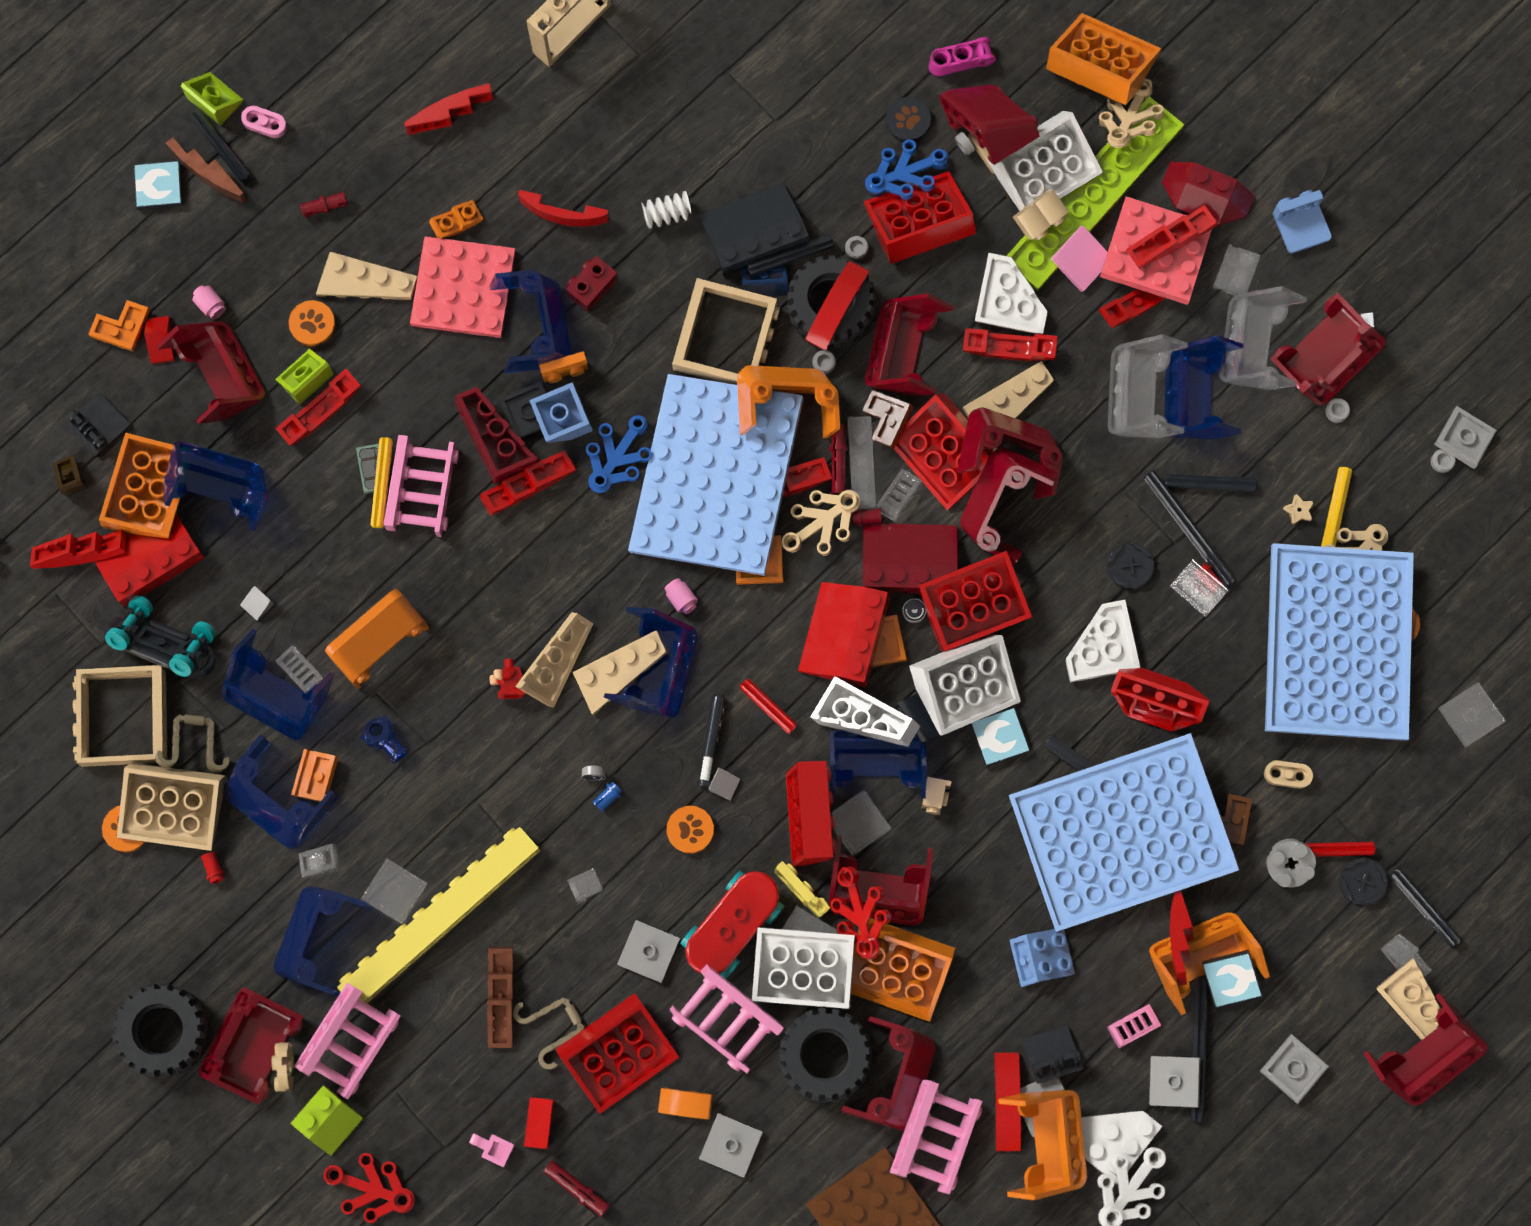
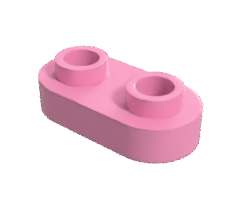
M257 106L247 107L242 113V121L249 130L272 138L281 137L286 132L287 125L280 114ZM257 117V122H251L252 118ZM279 125V128L277 130H273L272 126Z

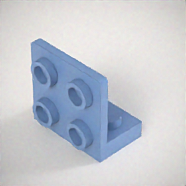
M1055 929L1030 933L1009 940L1021 987L1075 974L1064 929L1057 932Z

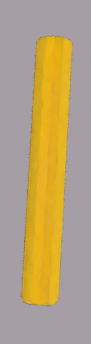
M382 437L379 440L371 526L373 528L384 527L393 444L392 439Z
M1348 467L1338 468L1321 547L1327 544L1336 546V534L1340 528L1352 470Z

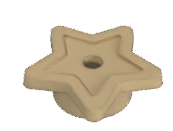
M1294 495L1292 504L1283 507V510L1289 513L1292 524L1300 520L1311 521L1312 517L1309 510L1313 502L1302 501L1298 495Z

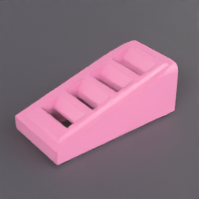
M1150 1004L1108 1026L1107 1029L1117 1047L1121 1048L1156 1029L1161 1024ZM1142 1013H1147L1153 1025H1147ZM1135 1017H1138L1144 1030L1140 1031L1134 1020ZM1128 1021H1130L1136 1032L1133 1036L1126 1025ZM1120 1025L1128 1037L1125 1040L1117 1028Z

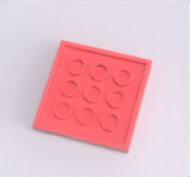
M1126 197L1100 277L1188 305L1211 230L1165 257L1138 268L1126 249L1164 224L1166 226L1183 216V214Z
M424 237L410 325L502 338L516 253L515 248Z

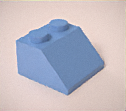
M573 383L529 400L546 443L572 440L593 431Z

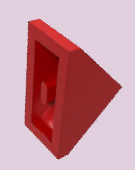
M170 316L146 319L144 336L152 364L175 361L174 348L158 350L156 346L172 331Z

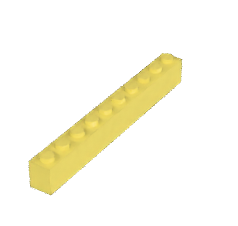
M520 827L517 830L514 828L509 830L503 836L505 840L498 846L497 844L492 845L485 852L487 856L480 862L479 860L474 861L467 868L468 873L462 878L457 876L449 884L451 888L444 894L439 892L431 899L432 904L426 910L424 908L418 910L413 915L414 920L410 924L401 925L394 932L396 936L393 939L383 941L376 948L377 953L371 958L367 956L358 963L359 968L353 974L348 972L339 980L341 984L337 988L342 992L345 985L349 983L362 991L360 1000L365 1003L370 1002L539 853V848Z

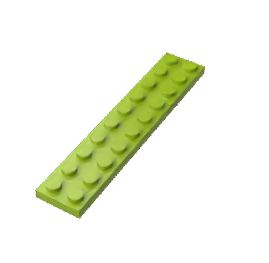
M1149 96L1141 105L1138 113L1150 109L1151 106L1158 103ZM1164 109L1162 119L1154 120L1149 118L1133 124L1129 128L1138 127L1143 122L1151 120L1156 125L1154 135H1138L1131 138L1129 144L1121 148L1112 147L1107 143L1095 156L1103 173L1060 198L1069 211L1064 215L1066 219L1055 227L1052 224L1046 229L1048 233L1039 240L1035 238L1028 240L1024 236L1007 255V257L1013 259L1023 277L1036 291L1058 269L1051 260L1054 254L1080 226H1084L1091 232L1184 127V124L1166 109Z

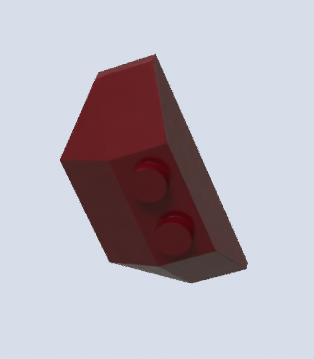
M1170 162L1162 181V185L1166 189L1175 209L1191 214L1205 205L1217 221L1218 226L1246 218L1255 198V195L1237 179L1195 162Z

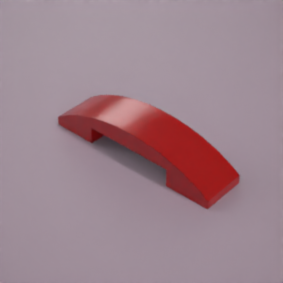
M519 190L518 193L520 202L528 210L553 223L574 227H588L604 224L609 221V213L605 209L586 205L583 214L544 205L542 195L522 190Z
M851 261L847 263L819 310L805 341L824 351L827 350L840 322L857 292L860 291L870 271Z
M1136 289L1121 299L1117 298L1104 305L1099 311L1111 328H1115L1142 315L1167 298Z
M965 328L963 352L1008 360H1054L1057 336L1034 334V337L995 334L988 333V330Z
M347 369L343 370L329 382L330 386L296 415L292 414L275 428L290 446H293L317 430L334 416L361 388V385Z
M994 1053L996 1151H1020L1021 1115L1018 1112L1017 1105L999 1104L998 1102L1000 1098L1020 1094L1019 1053Z

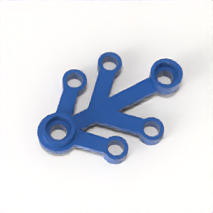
M906 140L903 142V152L895 170L886 174L889 165L895 161V151L891 148H886L882 151V161L877 172L870 174L865 180L866 189L873 195H880L886 191L899 195L904 200H909L913 197V187L910 184L921 187L924 191H931L934 188V178L932 176L926 175L921 178L912 174L929 167H933L936 170L945 169L949 163L947 152L937 149L931 153L930 157L908 165L911 156L916 152V143L913 140ZM907 146L913 147L912 149H906ZM891 154L892 157L886 158L885 155ZM899 180L908 184H903L900 187L892 184V182ZM927 181L931 182L930 185H925L924 183ZM904 190H909L910 193L905 194V193H903V191H904Z
M636 415L629 420V430L616 450L612 440V426L608 423L600 425L599 434L603 438L608 460L603 469L598 456L600 454L599 445L595 442L587 445L586 452L591 459L593 473L589 477V486L594 492L605 493L612 484L638 480L639 470L634 466L628 467L622 473H611L615 467L636 462L647 463L651 459L652 453L647 447L639 449L636 453L624 455L635 437L643 435L647 431V421L643 416ZM635 421L642 422L640 427H635L633 424ZM603 428L610 429L608 434H603L601 431ZM596 447L598 450L596 453H590L589 449ZM642 452L649 453L647 458H642L640 455ZM635 471L637 474L635 477H629L628 473ZM603 478L604 483L599 485L596 483V480Z

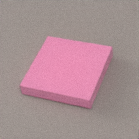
M1080 226L1054 254L1051 260L1080 291H1084L1101 273L1108 252L1084 226Z

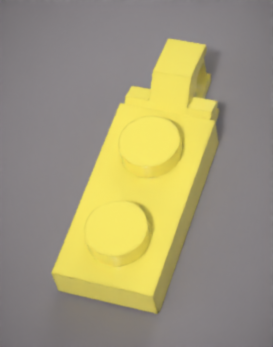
M782 861L776 866L774 873L818 919L829 910L830 907L824 898L815 897L812 894L814 892L813 888L806 881L803 883L796 876L798 873L789 863L786 865Z

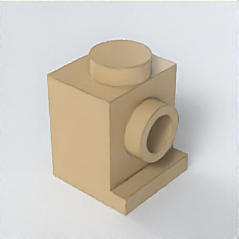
M927 778L922 808L926 809V813L940 815L942 806H947L949 792H945V789H950L951 781Z

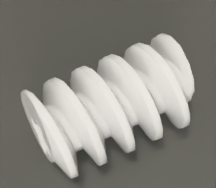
M683 191L682 199L675 193L673 201L666 195L664 203L659 197L656 198L655 205L650 199L647 200L646 207L642 203L646 224L649 229H652L654 221L658 227H661L663 219L667 225H670L671 217L678 223L680 215L687 221L688 214L691 213L686 191Z

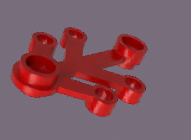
M851 866L841 868L838 871L837 879L840 885L848 887L854 910L847 906L846 900L842 897L831 901V909L850 920L840 922L837 925V931L839 934L854 935V943L857 944L859 955L866 959L875 958L880 952L879 935L884 924H888L891 921V914L886 909L877 911L871 931L868 922L877 901L882 900L885 896L884 889L881 886L871 887L868 890V898L863 908L857 886L859 872ZM851 922H853L859 927L860 934L854 931V927Z
M363 1153L359 1157V1164L364 1167L370 1183L344 1174L343 1169L337 1165H331L324 1171V1179L330 1185L342 1183L367 1192L353 1200L343 1201L341 1210L344 1214H353L357 1208L378 1198L389 1201L376 1209L368 1208L365 1210L364 1219L368 1223L376 1222L379 1217L393 1210L399 1213H406L415 1204L414 1194L409 1189L402 1187L396 1174L397 1166L391 1161L383 1163L381 1171L385 1176H388L393 1191L383 1187L373 1165L374 1157L370 1153ZM364 1156H369L371 1159L368 1165H364L362 1162ZM388 1164L393 1166V1172L390 1174L385 1172V1166ZM335 1170L339 1173L337 1180L331 1178V1173ZM401 1196H405L407 1198V1203L405 1205L399 1204V1198ZM348 1202L353 1205V1209L350 1212H347L344 1208ZM369 1211L375 1212V1219L369 1220L367 1218Z

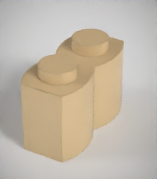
M1050 189L1014 215L1013 219L1028 240L1034 238L1039 240L1048 233L1046 229L1052 224L1055 227L1066 219L1064 215L1069 211L1055 191Z

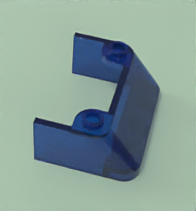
M533 270L495 273L489 285L490 291L521 288L526 293H536L544 335L533 340L531 344L532 355L510 357L504 372L514 373L540 370V364L572 355L560 287L557 281Z
M1217 335L1174 346L1168 351L1166 356L1164 430L1167 435L1176 438L1219 439L1241 434L1240 428L1224 424L1220 417L1210 416L1211 374L1219 372L1224 367L1226 352L1242 349L1243 343Z
M175 442L163 484L165 505L170 507L173 498L184 497L187 491L229 503L233 514L240 518L247 517L250 530L255 531L269 501L263 469L250 461L190 443Z
M627 607L626 612L641 618L639 624L641 638L654 631H658L668 653L640 675L638 686L627 685L623 689L622 695L605 693L604 698L630 709L664 717H675L680 711L697 643V631L694 627L656 609Z
M252 629L233 649L222 687V696L229 704L289 738L299 740L308 731L326 701L334 674L330 672L319 685L310 683L305 687L304 691L298 689L265 670L266 659L264 655L252 647L257 630Z
M839 729L830 732L829 767L831 770V781L829 782V789L832 792L833 798H835V786L846 787L852 783L853 776H900L901 782L907 787L915 788L920 786L921 799H926L927 761L925 742L921 743L916 734L907 747Z
M260 734L236 763L225 787L224 795L228 802L283 846L295 849L305 841L339 797L329 790L316 808L307 802L300 801L295 803L289 811H286L252 783L259 774V766L256 760L270 744Z
M316 886L304 888L300 893L274 962L276 974L284 979L338 997L340 995L338 991L314 983L317 973L316 966L312 961L303 958L320 912L327 915L338 913L343 902L368 911H372L373 907L367 902Z

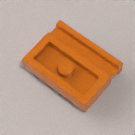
M584 351L539 365L544 383H556L561 381L562 377L568 375L579 376L585 372L584 370L588 369Z
M304 749L291 795L326 803L338 757Z

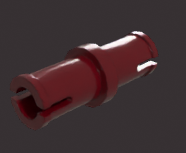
M343 191L327 197L324 195L319 196L317 200L301 203L300 207L304 218L322 212L326 214L329 213V210L348 206L349 204L347 196Z

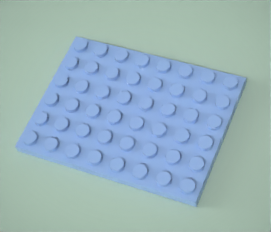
M668 374L651 447L652 457L648 461L628 551L635 554L765 576L804 399L803 396L772 391V397L764 404H755L756 426L745 435H740L737 385Z
M1274 543L1271 545L1265 731L1409 740L1413 553Z
M1191 733L1009 795L1056 932L1239 870Z

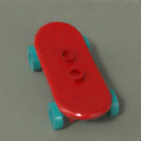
M739 870L725 889L728 892L699 927L695 925L681 941L680 944L686 948V958L689 965L698 973L702 974L701 970L707 964L727 979L740 963L736 957L757 933L758 928H761L765 921L771 925L785 906L778 902L779 889L776 882L763 872L754 871L745 874Z

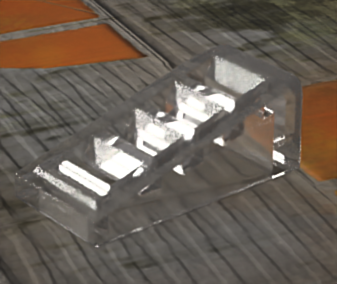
M901 469L877 504L881 514L896 521L922 480ZM901 479L912 485V487L910 488L901 483ZM896 487L899 488L900 490L904 491V492L907 493V494L905 495V494L901 493L900 491L896 490ZM891 495L894 496L895 498L899 499L901 502L896 501L895 499L891 498L890 496H891Z
M293 645L275 660L305 694L323 679L321 674ZM296 658L299 659V660H298L296 663H294L290 668L287 667V666L290 665ZM303 663L304 665L293 674V671ZM308 668L309 671L302 678L298 679L297 677ZM314 674L315 677L304 685L303 682Z

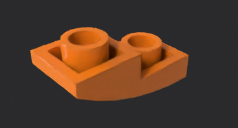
M470 200L453 206L452 210L447 213L432 217L429 223L437 238L447 239L481 222L483 218L474 201Z
M661 1088L658 1112L710 1119L713 1095L695 1091Z

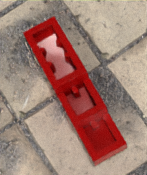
M490 83L458 92L421 110L404 122L407 134L452 126L451 117L473 113L472 104L493 100Z
M1203 205L1188 216L1184 214L1166 226L1164 224L1128 247L1126 251L1137 267L1141 268L1199 238L1218 226L1217 221L1206 206Z
M564 450L526 467L523 472L503 480L502 484L481 493L480 498L490 516L548 488L575 472L576 469Z
M825 458L789 467L782 499L831 480L832 476Z
M122 529L104 536L93 532L77 539L72 534H68L33 547L30 567L36 569L80 565L123 554L126 550L127 534Z
M1181 890L1174 892L1171 907L1170 941L1177 986L1187 984L1184 963L1190 962V951L1187 941L1193 940V928Z

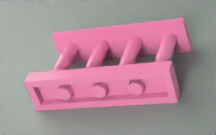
M398 435L384 519L386 530L396 531L397 525L406 523L435 527L436 536L442 537L443 531H446L448 527V517H445L453 465L457 464L459 459V450H456L454 442H449L448 451L414 447L413 444H410L408 436ZM419 456L446 460L444 473L410 469L407 466L408 457ZM413 478L443 482L441 495L406 491L403 488L404 480ZM406 500L439 505L437 518L402 514V511H399L400 503H404Z
M706 964L701 970L705 977L703 985L681 1011L674 1006L670 1008L674 1015L672 1019L681 1027H684L686 1024L729 1059L727 1063L738 1072L742 1069L748 1073L750 1069L744 1063V1060L767 1033L770 1034L772 1031L778 1036L784 1028L775 1018ZM718 987L723 991L722 999L698 1026L688 1017L709 991ZM734 1002L738 1003L742 1007L740 1009L741 1013L719 1040H715L707 1031L730 1003L732 1005ZM754 1016L760 1021L758 1024L759 1028L735 1056L725 1046L748 1018L752 1019Z
M349 983L345 985L294 1065L308 1076L311 1072L317 1071L340 1085L337 1092L346 1099H349L350 1095L357 1091L359 1081L390 1032L397 1028L398 1019L400 1018V1015L391 1009L385 1015L360 1000L362 991ZM356 1008L380 1023L373 1035L347 1021V1015L351 1009ZM343 1029L367 1044L360 1056L334 1042V1036L338 1030ZM330 1050L353 1064L346 1077L320 1062V1058L325 1051Z
M922 1080L890 1173L906 1177L907 1173L909 1174L910 1172L940 1183L938 1191L950 1194L951 1190H954L958 1180L956 1175L974 1123L981 1115L982 1107L980 1106L982 1101L970 1098L968 1104L940 1094L937 1090L938 1083ZM936 1102L964 1113L960 1127L932 1117L929 1113L931 1105ZM928 1125L956 1136L952 1151L923 1140L921 1136L923 1128ZM921 1149L947 1159L948 1162L944 1173L942 1174L914 1163L913 1156L915 1151Z

